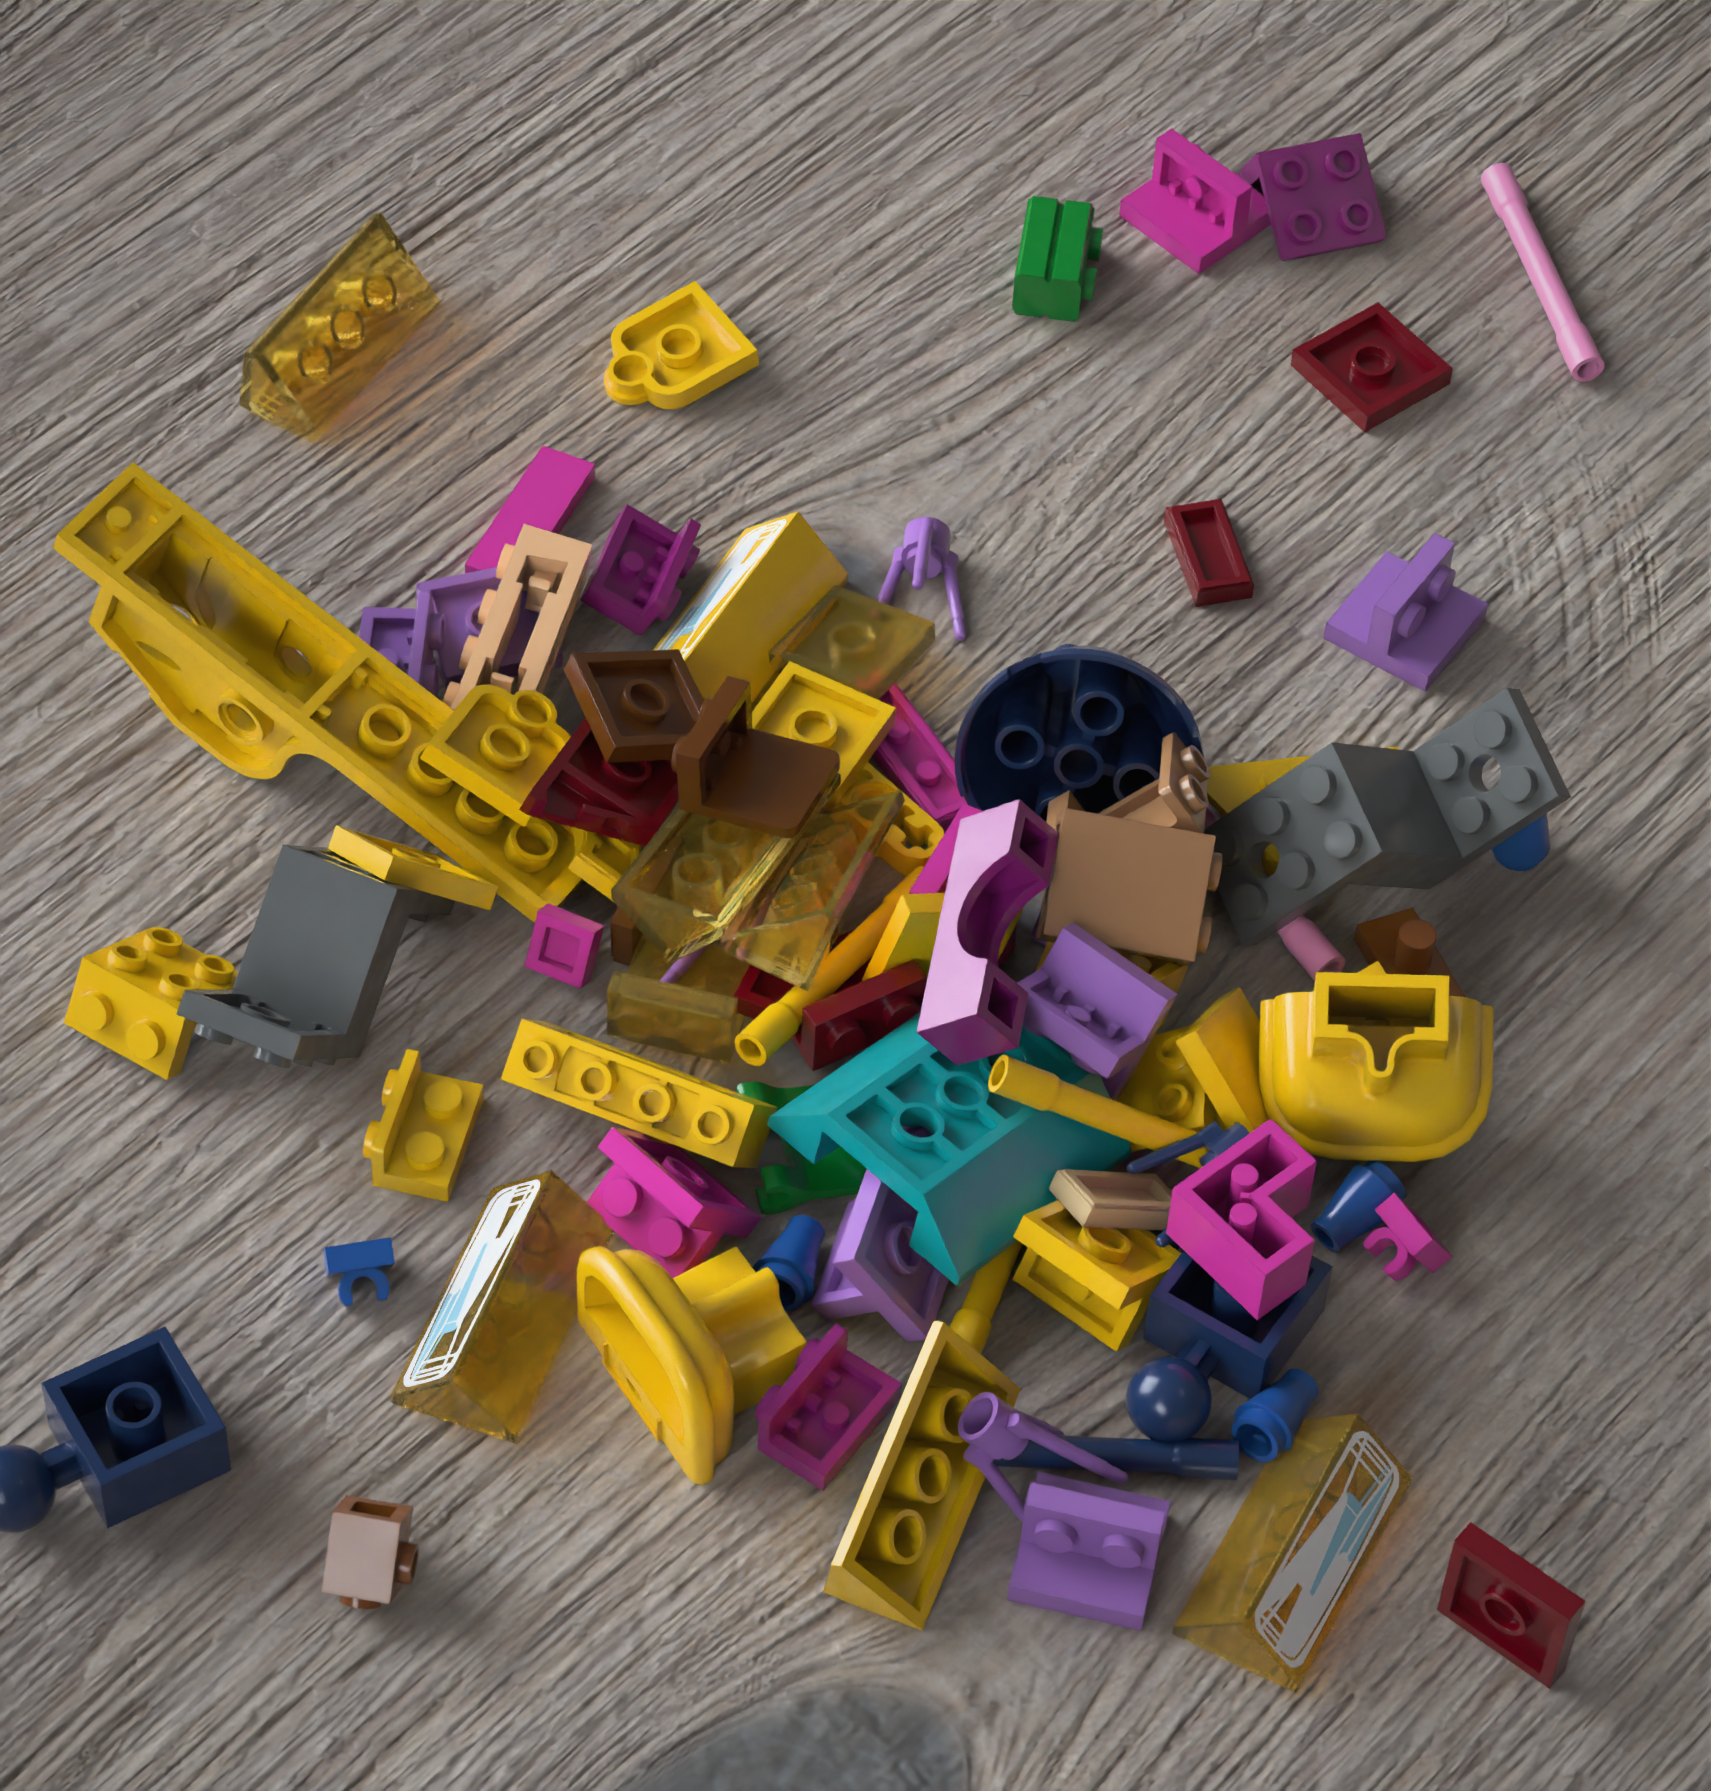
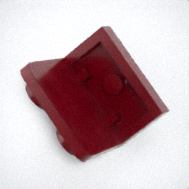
M854 930L839 935L833 949ZM871 957L831 996L802 1009V1023L799 1025L795 1035L790 1039L812 1071L873 1045L921 1011L927 977L914 959L862 982L864 973L872 959Z

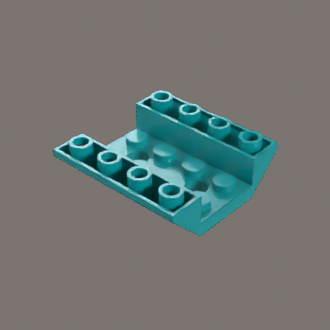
M919 1012L769 1116L767 1126L813 1165L840 1146L918 1211L909 1246L958 1286L1018 1241L1013 1236L1023 1215L1058 1200L1048 1189L1057 1170L1110 1172L1129 1157L1131 1146L1127 1140L1051 1111H1039L989 1091L988 1081L992 1070L990 1063L995 1064L1000 1056L1007 1055L1051 1072L1062 1081L1110 1099L1101 1076L1080 1068L1072 1060L1071 1053L1050 1038L1036 1036L1022 1026L1018 1048L957 1066L916 1033L920 1017ZM902 1126H923L931 1132L932 1136L922 1138L912 1136Z

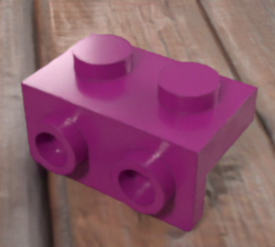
M627 504L614 522L580 601L639 636L645 632L656 618L663 622L666 621L682 594L681 590L674 587L678 577L681 579L686 577L700 553V548L693 545L701 524L691 518L677 534Z
M837 1323L821 1341L813 1338L808 1342L796 1361L795 1372L782 1387L778 1384L771 1386L760 1400L755 1412V1418L758 1420L757 1450L823 1491L899 1401L902 1390L901 1382L847 1350L848 1330Z

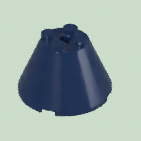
M1064 644L1052 651L1039 653L1010 665L993 677L975 696L964 715L958 732L954 756L955 776L960 796H964L967 804L971 807L986 811L1020 799L1046 821L1049 801L1068 790L1071 791L1085 812L1098 814L1159 779L1162 741L1164 737L1173 732L1178 735L1186 748L1193 745L1204 757L1203 745L1198 726L1184 700L1159 675L1134 660L1102 647Z

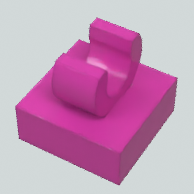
M549 903L537 912L524 967L581 989L591 980L604 925Z
M1395 1193L1375 1209L1388 1227L1372 1231L1366 1237L1363 1246L1375 1257L1381 1254L1388 1246H1397L1396 1257L1383 1268L1385 1273L1394 1281L1407 1277L1412 1272L1416 1260L1434 1273L1453 1257L1417 1212Z

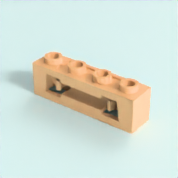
M523 524L515 546L506 543L503 547L496 570V578L501 579L497 591L487 589L477 620L478 624L483 625L479 637L468 636L459 663V669L465 671L460 684L452 681L449 683L443 703L452 710H455L468 692L479 685L498 686L512 694L514 678L499 674L498 670L519 619L522 590L528 591L525 609L539 612L540 614L519 665L516 693L521 690H533L541 694L544 693L556 662L557 653L563 644L587 581L592 544Z

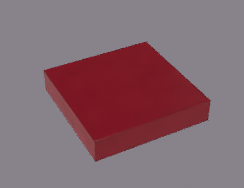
M1379 302L1293 349L1291 366L1364 432L1369 431L1448 386L1451 382L1453 368Z
M1470 1522L1454 1540L1437 1611L1550 1689L1566 1669L1586 1601Z

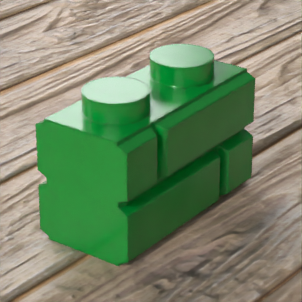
M1032 196L1031 199H1028L1014 277L1012 310H1014L1015 314L1040 318L1043 314H1047L1049 319L1074 322L1079 318L1081 301H1093L1097 267L1087 265L1088 260L1099 261L1103 228L1093 227L1095 208L1091 203L1066 200L1062 204L1058 199Z

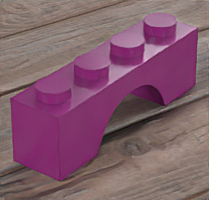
M1020 799L962 818L959 822L916 1033L957 1066L1012 1050L1019 1046L1029 993L998 968V954L1002 939L1012 920L1026 903L1049 886L1059 833Z

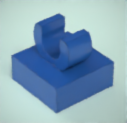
M391 1237L324 1248L323 1255L327 1277L343 1275L338 1285V1297L344 1307L353 1305L351 1285L353 1281L361 1277L369 1278L374 1282L378 1302L387 1300L390 1290L389 1282L386 1275L379 1269L392 1267L395 1264Z

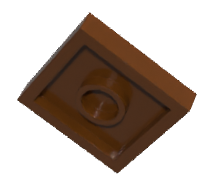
M679 649L572 653L564 668V672L606 763L671 760L678 739L681 736H688L697 722L700 708L704 702Z

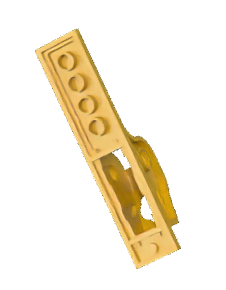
M134 462L57 534L52 548L101 585L88 620L90 625L113 652L117 651L150 691L148 695L171 723L232 770L255 779H270L277 776L297 754H308L326 761L463 868L498 886L497 894L534 923L538 910L548 903L560 908L584 881L568 869L575 854L574 835L569 826L532 817L527 825L523 827L420 759L429 741L454 710ZM173 606L183 610L191 618V620L184 616ZM298 651L301 652V653L307 658V660H305V659L298 653Z

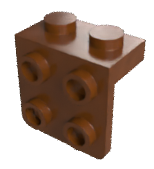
M727 676L714 697H708L703 702L697 722L688 736H681L674 747L671 768L673 772L677 773L679 809L782 838H792L799 834L839 771L840 756L834 750L753 729L750 682Z

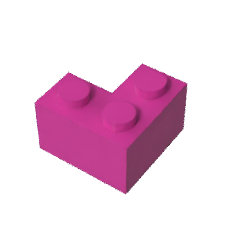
M1272 1119L1266 1121L1173 1187L1166 1234L1256 1320H1259L1306 1285L1315 1241L1292 1218L1309 1205L1317 1161Z

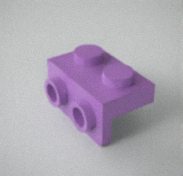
M419 591L416 609L363 607L359 638L438 698L439 669L438 665H432L434 650H443L446 625L444 614L435 613L432 593Z

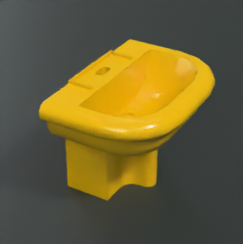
M1316 972L1314 991L1285 993L1276 996L1274 999L1262 1000L1260 1002L1258 1082L1264 1110L1269 1119H1272L1309 1154L1334 1160L1417 1162L1441 1158L1469 1142L1487 1117L1493 1090L1494 1007L1481 1005L1479 1001L1467 997L1449 996V976ZM1368 1020L1386 1021L1389 1026H1367L1364 1023Z
M598 1246L586 1249L580 1255L577 1267V1319L579 1324L601 1353L602 1364L657 1442L663 1441L693 1483L698 1485L709 1483L714 1477V1466L726 1457L732 1447L734 1415L760 1402L767 1390L774 1384L782 1387L795 1372L796 1361L807 1345V1341L790 1320L781 1304L779 1285L775 1275L768 1267L755 1272L737 1246L674 1278L671 1277L658 1260L640 1250L624 1249L612 1252L606 1247Z

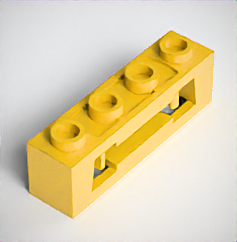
M521 1018L500 1079L731 1167L757 1168L770 1127L767 1126L769 1116L777 1110L776 1106L550 1022Z

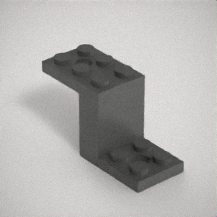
M1506 688L1414 751L1331 742L1205 828L1204 834L1216 836L1213 852L1222 854V868L1217 890L1242 945H1257L1348 884L1429 890L1568 800L1571 796L1520 689ZM1494 757L1500 765L1501 776L1497 786L1489 791L1483 784L1482 770L1485 763ZM1270 844H1273L1278 850L1279 862L1275 873L1269 877L1263 869L1262 856L1265 849Z
M283 845L233 988L185 990L176 1015L196 1022L197 1025L194 1032L204 1038L227 1045H232L233 1039L255 1046L252 1054L254 1057L284 1068H290L291 1062L312 1067L314 1061L326 1065H334L337 1058L359 1057L408 918L426 922L429 914L450 915L455 900L384 881L326 847Z

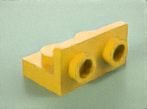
M406 1049L399 1070L390 1069L387 1073L382 1091V1106L385 1107L380 1121H370L364 1139L363 1157L371 1159L373 1186L448 1202L484 1101L483 1084L422 1072L420 1051Z

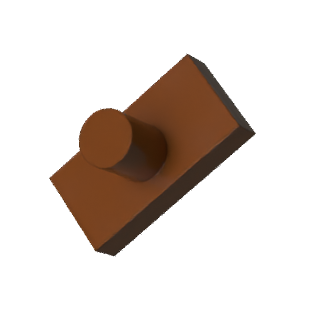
M1413 907L1357 924L1354 940L1368 965L1379 961L1386 974L1449 976V996L1465 997L1435 946L1437 938L1435 928L1429 922L1421 920Z

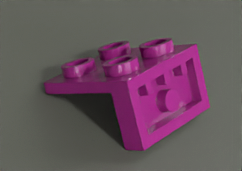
M1361 133L1258 152L1240 169L1241 177L1244 181L1250 184L1253 189L1262 188L1281 261L1376 244L1386 238Z

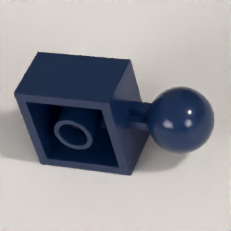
M1183 1250L1149 1298L1143 1339L1175 1357H1161L1151 1360L1141 1366L1131 1378L1126 1391V1408L1130 1420L1137 1430L1149 1439L1162 1442H1175L1194 1436L1205 1425L1212 1407V1394L1208 1383L1210 1377L1250 1399L1269 1387L1323 1313L1333 1266L1312 1255L1306 1285L1259 1320H1256Z
M166 1326L41 1383L48 1425L59 1445L42 1453H38L34 1449L23 1445L9 1444L0 1446V1532H22L39 1524L50 1512L55 1501L56 1491L77 1480H80L108 1529L231 1471L226 1427Z

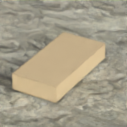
M1063 1169L1057 1170L1048 1188L1083 1227L1165 1230L1167 1228L1172 1191L1156 1174Z

